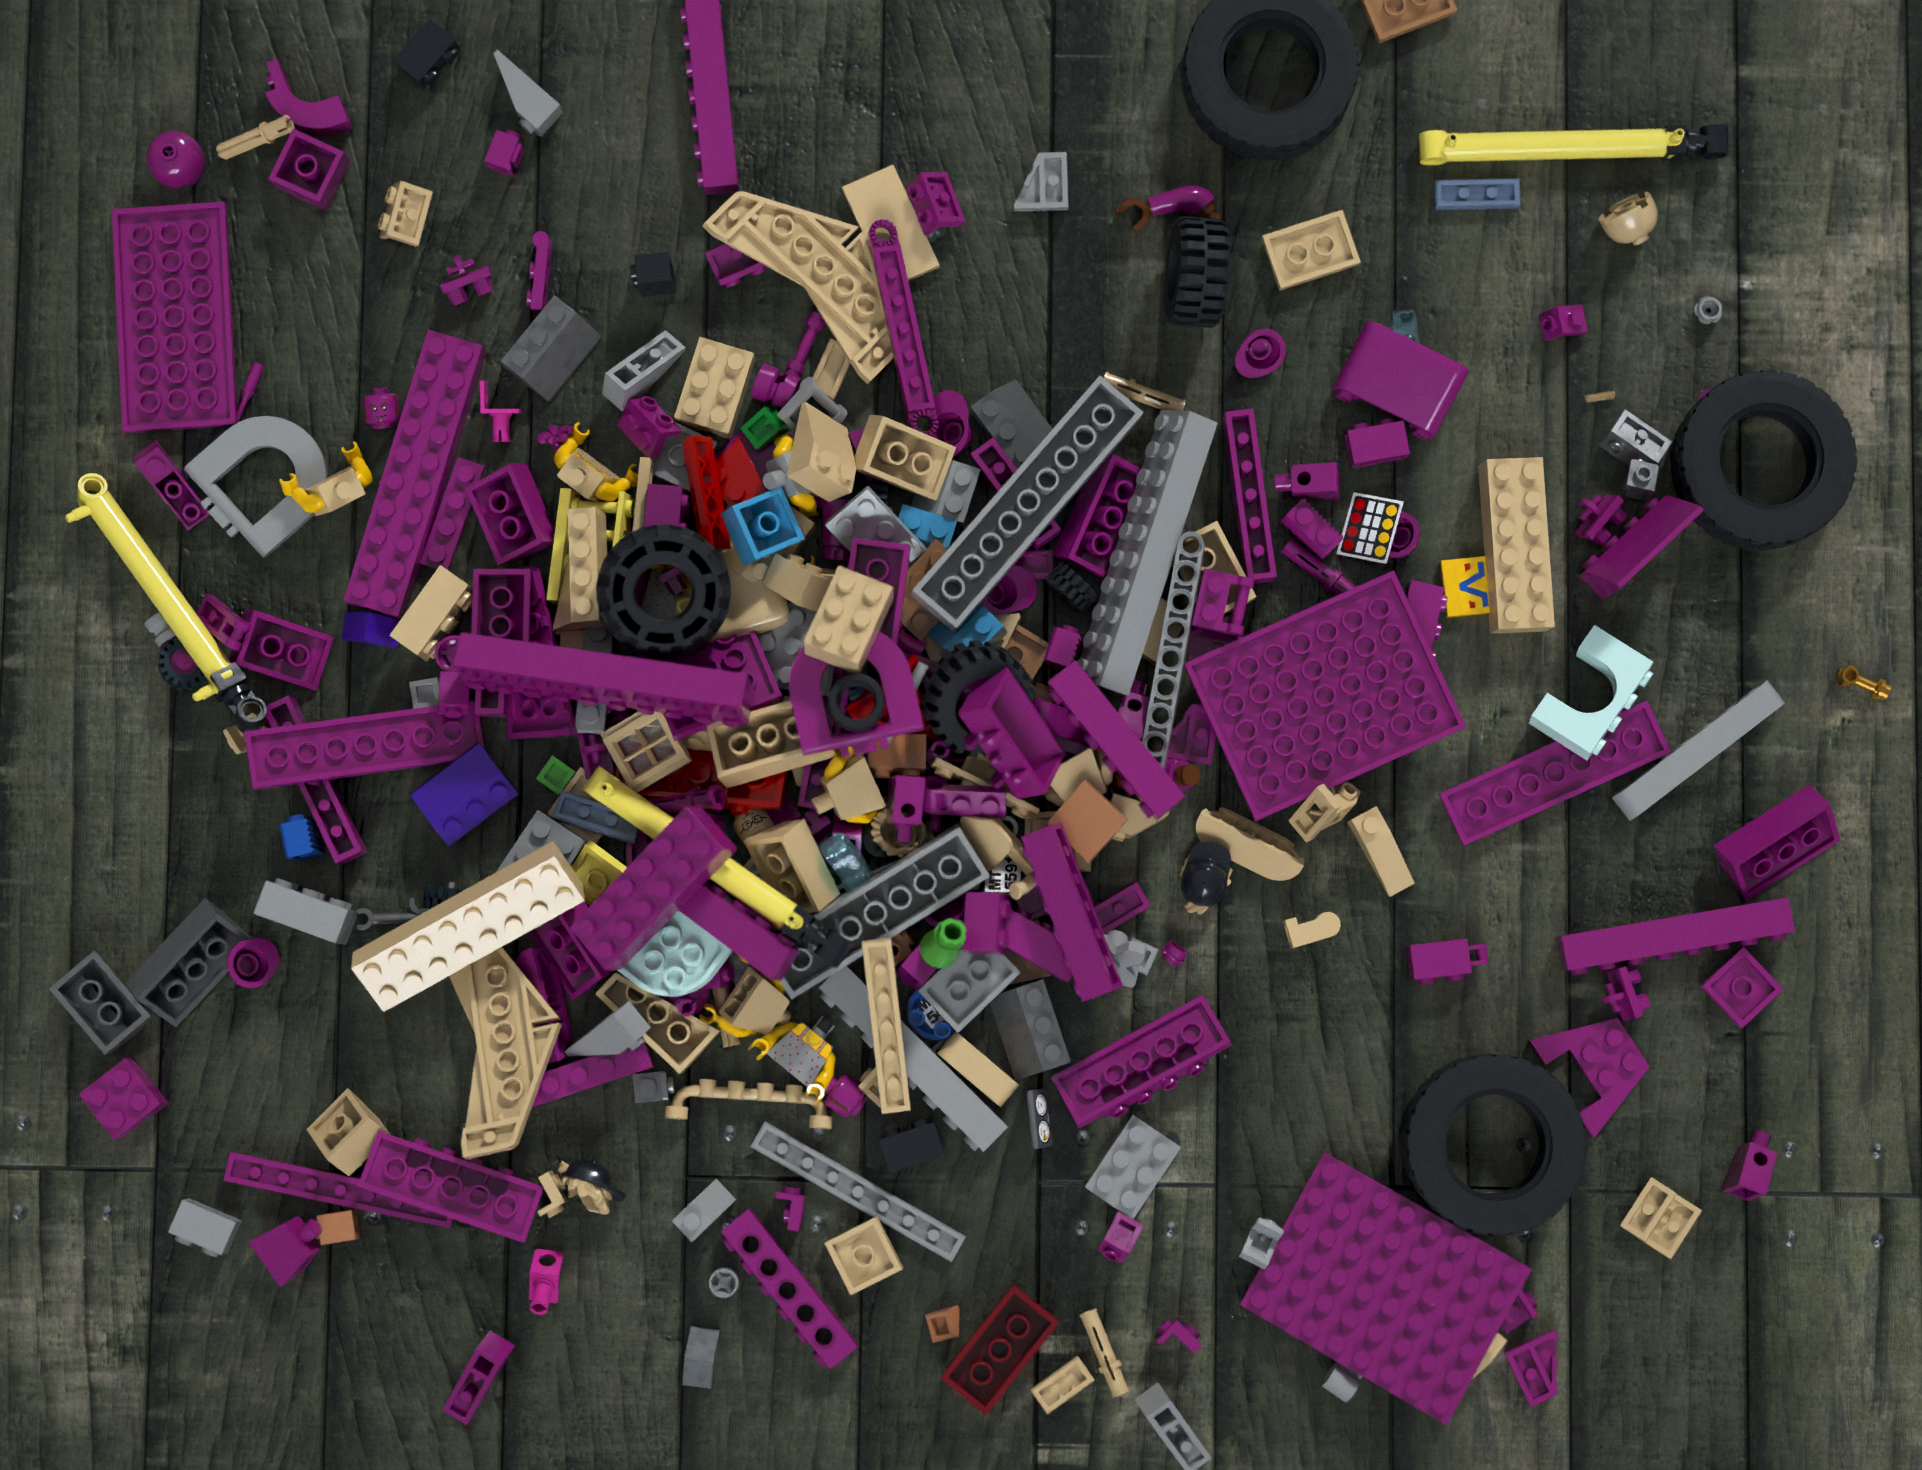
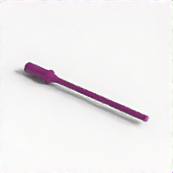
M253 362L245 385L241 388L243 391L242 400L237 410L238 422L241 419L246 403L253 394L255 395L254 391L264 369V366Z

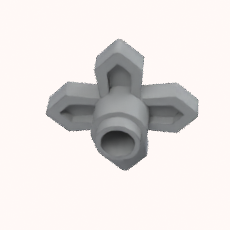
M1111 930L1106 935L1104 934L1121 982L1123 986L1133 988L1139 971L1136 965L1142 964L1146 945L1128 941L1125 933Z

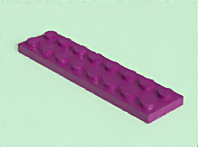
M475 700L469 701L467 715H462L458 718H449L445 714H438L437 705L244 731L252 790L451 763L477 742H480L484 747L480 719L475 714Z
M1648 701L1635 705L1629 710L1622 711L1619 714L1622 720L1613 733L1610 731L1606 733L1603 737V740L1607 741L1597 756L1592 753L1588 761L1555 741L1438 794L1461 845L1465 846L1671 753Z

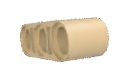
M956 1031L937 1052L939 1056L1000 1107L1019 1086L1018 1083Z

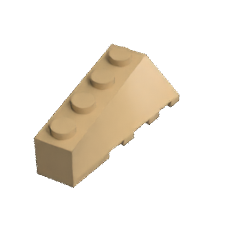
M597 507L568 509L569 555L553 631L606 627L599 612L596 595L598 574L603 560L607 556L606 514Z
M614 973L596 993L613 1011H616L626 1002L630 1001L651 1027L642 1035L645 1042L679 1074H682L720 1032L692 1015L682 1016L675 1005L641 989L619 973Z

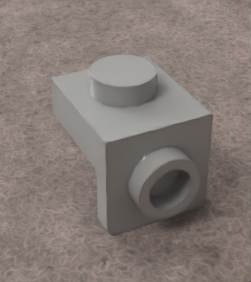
M1258 1218L1250 1227L1238 1257L1265 1270L1284 1230L1269 1219Z

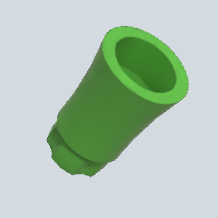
M949 918L940 922L935 929L927 932L920 941V953L924 961L935 968L951 966L957 960L959 950L965 942L966 928L960 920L957 921Z

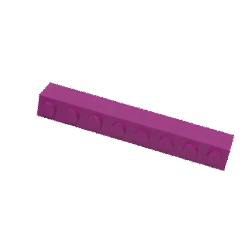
M685 0V5L680 6L682 23H687L688 33H683L685 50H690L691 60H686L687 76L693 77L694 87H689L690 104L696 105V114L691 115L693 132L698 131L699 142H694L696 159H701L702 169L697 170L699 187L704 186L706 195L739 192L720 0Z
M1787 897L1558 936L1556 940L1562 971L1571 970L1572 975L1589 973L1588 967L1599 965L1600 970L1617 968L1616 962L1627 960L1628 966L1646 963L1645 957L1656 956V961L1674 958L1673 952L1684 951L1685 956L1702 953L1701 948L1712 946L1713 951L1730 949L1731 942L1740 941L1741 946L1759 944L1758 938L1768 936L1769 942L1787 939L1786 933L1795 932L1789 898Z

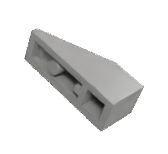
M496 50L494 53L495 59L517 114L521 119L518 123L528 133L532 134L534 131L541 137L563 114L560 104L500 51Z
M665 330L605 373L602 394L623 411L628 399L643 397L683 354L686 347Z
M628 1001L580 1037L564 1052L567 1056L620 1054L628 1047L633 1051L645 1041L642 1035L651 1027Z
M1158 1382L1134 1399L1184 1470H1197L1212 1459Z

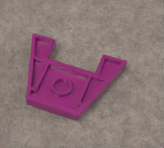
M1618 1018L1528 1040L1544 1065L1569 1051L1599 1096V1099L1580 1111L1584 1122L1583 1126L1591 1138H1595L1650 1067Z

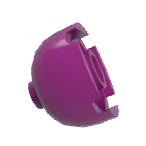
M177 130L166 131L156 136L149 144L146 153L147 166L152 176L163 186L171 189H180L179 187L195 184L202 176L206 165L200 144L190 135Z

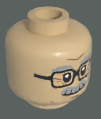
M765 809L748 810V815H744V813L739 816L735 815V821L733 822V829L743 845H745L744 840L774 826Z

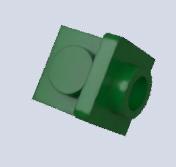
M763 407L740 428L756 450L761 451L780 433H786L791 430L777 416L780 411L779 408Z

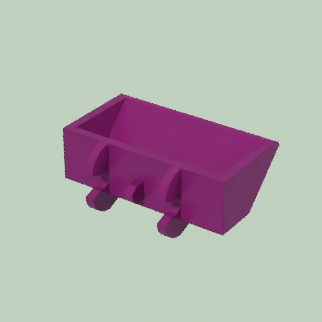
M1006 667L970 693L958 714L970 730L965 736L963 743L968 750H973L978 743L984 750L990 763L997 769L990 779L994 788L999 789L1006 782L1017 799L1043 795L1050 786L1066 753L1008 667Z

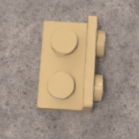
M404 181L393 184V187L390 186L385 196V202L388 203L386 213H382L378 223V229L381 230L379 238H391L415 247L418 246L432 191Z

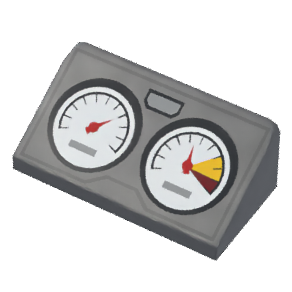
M1046 1088L1027 1090L1032 1147L1039 1149L1053 1146L1054 1136L1049 1091Z

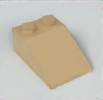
M803 402L800 408L786 476L826 501L831 502L851 493L853 488L856 463L848 429L807 402Z
M869 415L854 456L856 471L937 501L956 447L885 416Z

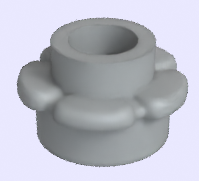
M1713 297L1701 298L1694 307L1695 315L1699 317L1698 320L1703 324L1715 323L1721 318V303ZM1706 308H1709L1711 312L1707 313Z

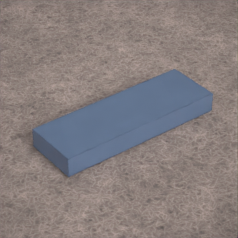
M1519 178L1435 180V210L1518 209L1520 207Z
M562 790L552 815L553 820L635 845L640 832L638 828L601 802Z

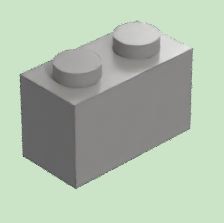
M187 1198L181 1201L168 1232L176 1235L175 1241L191 1246L192 1243L202 1247L201 1251L203 1253L218 1257V1254L223 1255L229 1252L242 1220Z

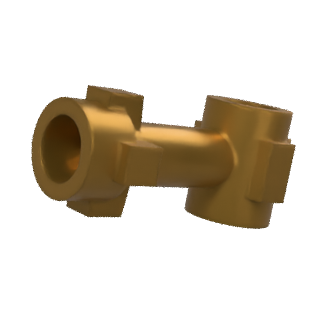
M1848 665L1844 669H1837L1835 674L1839 686L1844 688L1850 684L1871 692L1870 698L1875 701L1879 699L1885 701L1891 690V685L1886 684V680L1879 678L1874 682L1860 676L1859 671L1852 665Z

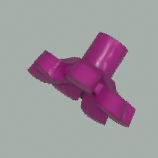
M552 425L548 427L549 432L540 433L537 436L539 444L547 443L553 445L556 453L564 441L568 440L567 437L573 433V427L564 425L558 429L557 425Z

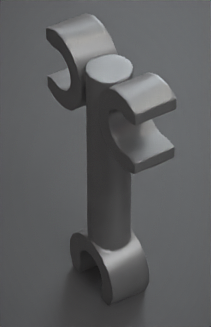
M411 898L409 901V906L413 912L373 913L369 909L360 908L357 910V914H366L368 922L364 925H357V929L368 930L374 925L404 924L429 909H419L416 905V898Z

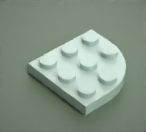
M678 910L646 945L618 971L647 992L665 997L683 996L695 992L706 985L719 971L732 950Z

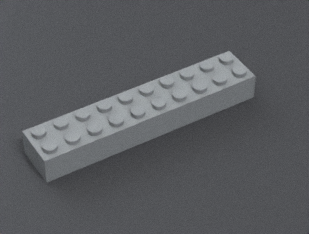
M1099 376L915 586L911 597L955 633L1138 423L1144 412L1102 376Z
M1161 410L1154 422L1155 430L1151 442L1146 447V457L1142 469L1137 474V485L1133 496L1128 502V512L1125 521L1119 529V540L1116 549L1111 554L1107 576L1101 584V595L1098 604L1093 609L1089 631L1083 639L1084 647L1077 663L1100 691L1129 696L1178 541L1181 537L1217 427V422L1191 411Z

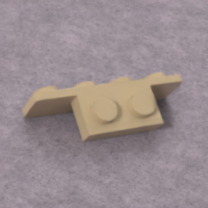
M978 752L976 757L966 755L961 768L940 758H935L930 765L931 768L935 769L934 773L937 776H941L946 780L952 778L960 782L961 785L993 786L990 779L997 770L988 760V756H983L980 752ZM1006 782L1002 785V787H1006V806L1013 809V814L1023 819L1033 818L1038 814L1039 808L1013 796V792Z

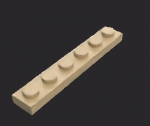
M891 938L862 941L881 1112L885 1114L910 1111Z

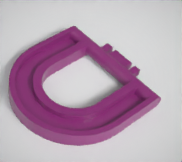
M878 632L865 662L870 664L879 675L890 722L875 725L871 729L862 732L847 731L830 735L820 691V682L824 672L831 664L806 655L804 646L800 650L791 668L789 694L803 756L840 748L842 758L850 757L848 747L853 748L854 756L877 751L876 741H880L881 750L888 749L889 743L887 738L924 730L909 664L900 648L886 635Z

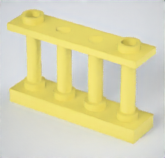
M560 488L546 600L558 606L569 555L568 509L597 507L603 513L616 514L615 530H606L607 541L613 542L614 546L620 539L630 533L632 517H634V497L625 491H619L618 502L582 501L581 495L574 490Z

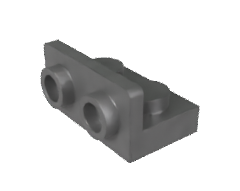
M1625 409L1601 442L1600 447L1628 466L1632 459L1657 465L1672 441Z

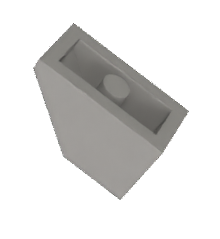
M715 1179L672 1222L693 1242L737 1199L718 1179Z

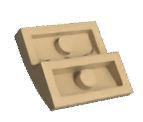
M1651 1177L1620 1226L1671 1260L1702 1210Z

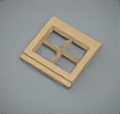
M636 712L606 730L605 734H601L602 740L625 782L637 793L692 761L682 739L674 741L665 716L660 712H654L653 715Z

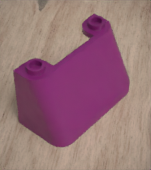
M1366 321L1331 390L1336 392V397L1350 403L1351 400H1358L1360 398L1410 423L1409 427L1413 430L1412 434L1422 440H1427L1428 438L1433 440L1461 389L1469 370L1460 363L1379 323Z

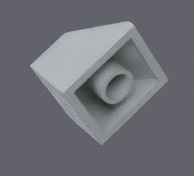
M951 460L937 501L915 494L911 507L956 520L957 526L964 528L981 475V469Z

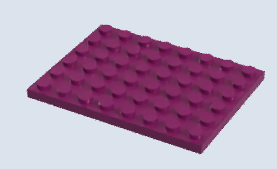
M1394 571L1184 663L1187 674L1255 822L1307 799L1316 787L1322 784L1330 789L1466 728Z
M1324 1152L1282 1228L1284 1233L1276 1244L1268 1266L1265 1270L1259 1269L1240 1305L1447 1425L1532 1269Z

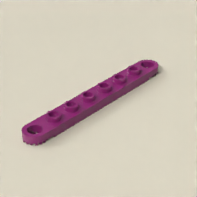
M880 219L871 225L868 231V240L908 426L932 437L939 427V421L936 415L934 397L901 245L899 244L896 226L887 219ZM878 228L886 229L890 234V239L887 241L879 240V238H876L875 230ZM917 419H928L931 429L925 432L920 431L918 426H916Z

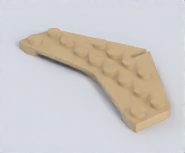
M744 191L733 194L704 223L702 227L716 239L803 286L854 370L867 384L894 358L873 259L863 231L846 248L842 245L858 229V226Z
M500 947L449 976L474 1030L477 1045L466 1127L463 1128L461 1140L462 1154L465 1159L508 1151L518 1145L562 1026L560 1023H554L535 1028L534 1025L561 1019L506 950Z

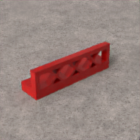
M707 436L686 437V442H682L698 534L705 538L717 552L731 549L728 529L721 516V513L724 512V505L712 438Z

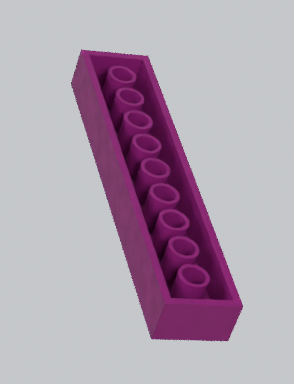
M427 331L343 601L347 604L399 620L407 612L421 568L420 561L442 501L486 359L487 351L483 345L435 331Z
M462 632L454 661V667L465 684L472 689L483 690L484 687H490L504 694H512L513 691L523 692L524 695L531 698H540L541 695L551 696L553 700L559 702H569V699L578 700L581 704L587 706H597V703L606 704L609 708L620 711L626 708L637 709L639 713L646 715L660 712L674 719H682L683 716L694 717V720L701 723H710L711 720L721 721L722 724L729 727H739L740 724L748 725L755 693L748 674Z

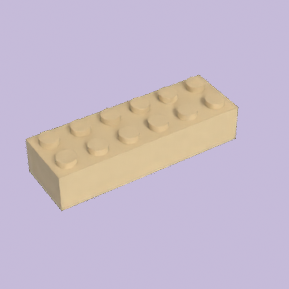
M1543 457L1486 459L1478 465L1484 556H1486L1490 634L1547 631L1555 627Z

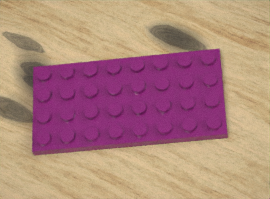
M224 201L112 209L122 432L126 434L235 425L238 423L227 204Z

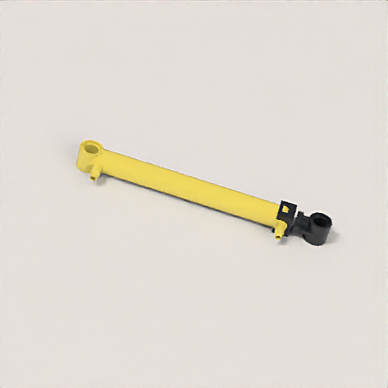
M1723 124L1703 126L1699 128V134H1696L1694 128H1686V125H1666L1664 129L1447 133L1441 130H1430L1419 134L1420 164L1440 165L1446 162L1648 157H1661V161L1681 160L1684 156L1693 157L1695 151H1700L1702 159L1712 160L1729 156L1728 126Z
M95 473L82 476L78 482L77 503L80 507L72 510L65 518L68 523L91 515L207 678L209 684L192 695L194 701L205 700L214 695L219 703L223 701L235 718L236 727L241 732L262 729L267 707L264 701L256 697L247 684H245L247 678L236 662H230L107 489L106 480L101 475ZM87 491H95L97 494H89ZM252 712L257 717L249 718L244 713Z
M600 766L597 767L582 788L586 793L653 840L674 819ZM731 858L709 878L807 948H810L812 945L817 947L814 953L836 969L854 945L831 928L827 933L823 931L825 924Z

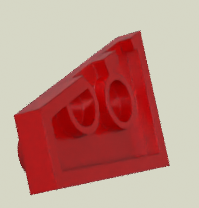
M738 437L716 460L722 500L730 507L768 492L757 472V468L746 451L743 441Z

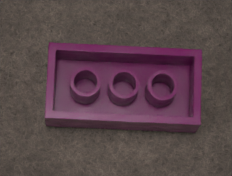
M852 537L848 569L893 587V601L879 632L886 635L898 646L911 546Z

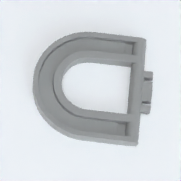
M259 416L245 419L231 426L184 467V471L208 496L200 504L207 509L214 503L215 506L208 512L218 524L225 529L232 523L233 526L226 531L227 534L232 538L240 532L263 558H266L308 522L314 513H307L292 496H286L253 526L216 483L246 456L261 448H275L289 456L293 462L300 488L306 489L328 478V472L320 447L304 429L283 418Z

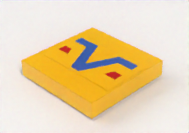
M1486 556L1440 561L1442 587H1445L1443 595L1447 596L1446 618L1488 614L1490 609Z

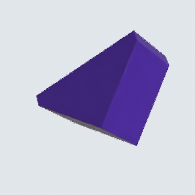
M346 612L341 640L398 649L399 642L389 635L400 620L370 612Z

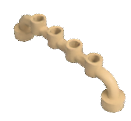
M699 1079V1085L682 1087L673 1096L671 1106H665L664 1118L688 1120V1107H683V1102L691 1096L810 1104L815 1108L816 1115H810L809 1128L832 1129L833 1117L827 1116V1108L823 1099L818 1105H815L818 1097L813 1093L809 1094L805 1099L804 1095L806 1092H803V1086L786 1085V1090L781 1091L774 1090V1084L757 1083V1089L745 1088L746 1082L728 1081V1087L716 1086L717 1080Z

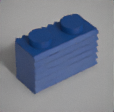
M303 814L286 818V823L279 824L287 859L302 861L324 855L325 852L322 851L324 846L321 845L323 841L320 840L322 835L318 834L320 832L317 828L318 825L316 822L311 821L309 816L304 817Z

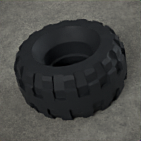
M658 524L642 527L629 533L611 548L603 560L598 574L596 595L599 612L604 624L622 645L647 657L675 658L698 650L718 632L729 610L731 583L722 557L705 538L684 527ZM654 565H673L681 569L690 581V602L686 609L676 617L670 619L654 618L648 615L637 601V582L640 576Z

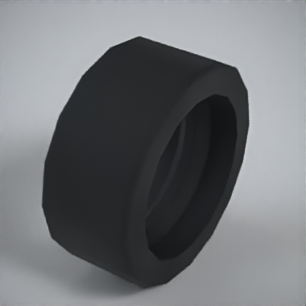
M857 673L846 675L839 679L830 690L828 704L831 716L840 727L847 731H867L877 725L884 714L885 701L882 689L874 679L867 675ZM850 687H864L873 695V710L864 719H850L840 710V697Z

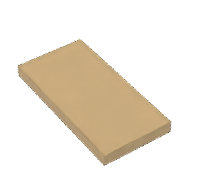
M890 165L842 187L860 230L864 233L869 249L868 231L875 221L887 219L896 226L908 281L940 267L926 235L922 232L914 208L894 165ZM878 228L875 230L876 238H879V240L887 241L890 239V234L886 229Z

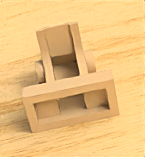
M1347 781L1330 789L1322 784L1316 787L1288 821L1307 843L1314 839L1321 830L1341 821L1356 804L1361 791ZM1315 803L1320 810H1314L1311 807Z

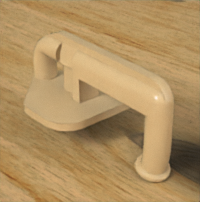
M961 817V828L987 870L995 868L1008 855L1027 875L1021 882L1010 885L1009 892L1012 898L1018 900L1036 886L1032 876L1034 870L1030 860L1023 853L1022 843L998 817Z

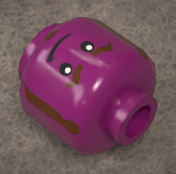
M388 387L370 389L371 395H366L362 399L365 423L372 425V429L395 427V422H398L401 417L398 395L388 393Z
M846 1074L840 1076L837 1080L832 1078L827 1089L824 1091L827 1094L824 1099L825 1105L843 1118L850 1115L855 1117L863 1107L867 1097L864 1096L865 1092L858 1087L860 1083Z

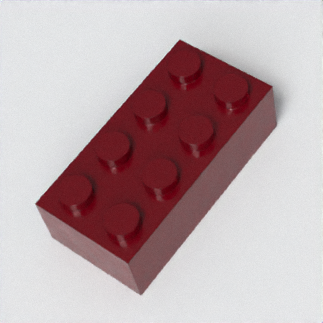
M1012 1283L942 1371L940 1378L982 1413L987 1415L1059 1324V1320L1016 1284Z

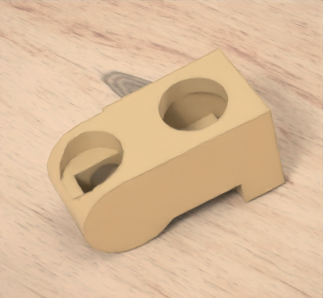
M1331 912L1321 913L1314 920L1299 925L1296 917L1282 921L1291 949L1332 937L1338 933L1341 927L1338 916Z

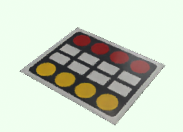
M1354 492L1342 532L1343 540L1339 543L1337 554L1387 564L1404 501Z

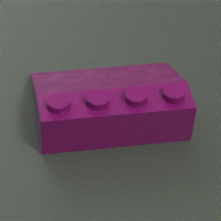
M1111 453L1082 486L1052 556L1076 569L1104 580L1110 567L1111 554L1116 549L1119 540V529L1124 523L1128 512V502L1133 496L1137 485V474L1141 469Z
M1669 495L1664 496L1660 500L1657 497L1653 498L1643 508L1646 513L1640 519L1634 516L1623 526L1626 532L1619 539L1614 535L1602 546L1606 550L1602 555L1597 557L1594 554L1582 565L1585 570L1579 576L1604 600L1621 589L1704 509L1699 505Z

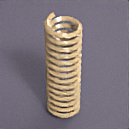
M1614 391L1589 394L1587 399L1585 395L1587 403L1615 398Z

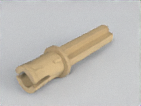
M284 115L269 123L262 122L258 128L218 144L216 147L218 156L227 160L264 143L272 144L276 138L291 133L292 129H295L294 123L288 115Z

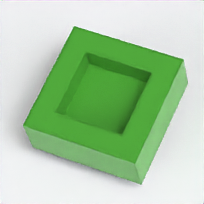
M552 755L536 779L560 795L561 790L563 791L576 772Z

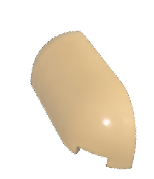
M1222 807L1218 811L1204 809L1197 819L1196 833L1201 842H1215L1224 846L1230 853L1231 861L1265 878L1276 881L1288 880L1298 875L1304 866V857H1299L1293 849L1295 845L1293 842L1229 809Z

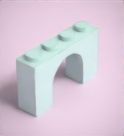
M1596 625L1593 626L1579 646L1576 656L1602 672L1609 679L1613 688V701L1601 711L1583 713L1572 709L1547 693L1531 715L1529 721L1530 725L1587 761L1592 753L1596 756L1600 753L1607 742L1603 740V737L1608 731L1613 733L1622 720L1619 714L1623 708L1627 710L1631 708L1638 697L1634 692L1639 685L1645 687L1653 675L1650 671L1653 661Z

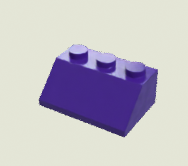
M477 742L410 793V796L432 827L448 846H451L518 795L514 784L480 742Z

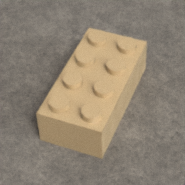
M791 700L751 711L748 725L740 724L739 727H729L718 721L707 726L717 775L726 788L830 759L837 753L836 749L803 756ZM823 701L824 709H825V713H826V718H827V722H828V727H829V731H830V735H832V731H831V727H830V723H829V718H828L826 706H825V703H824V701Z

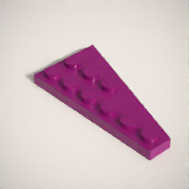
M532 566L512 568L531 569L529 642L557 646L540 568ZM517 691L508 694L507 739L516 740L578 735L570 699L569 702H559L553 700L551 696L541 695L540 698H531L524 695L523 692Z

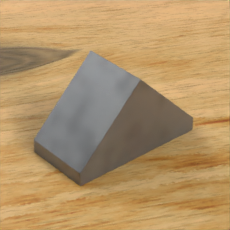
M691 1326L684 1356L682 1385L712 1388L720 1330Z

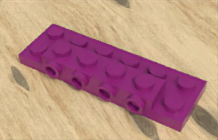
M1201 995L1055 1074L1051 1078L1078 1128H1081L1103 1115L1106 1118L1112 1116L1114 1119L1119 1118L1127 1113V1107L1135 1102L1139 1105L1145 1104L1153 1098L1152 1093L1161 1088L1164 1091H1168L1178 1085L1179 1078L1187 1074L1189 1077L1200 1074L1204 1070L1203 1065L1207 1064L1206 1059L1232 1045L1204 995Z
M380 1131L377 1132L357 1187L525 1243L544 1191L543 1186L513 1177L512 1170L497 1166L496 1170L484 1167L486 1162L478 1158H471L468 1161L457 1158L458 1152L442 1147L440 1152L430 1149V1142L414 1138L413 1142Z

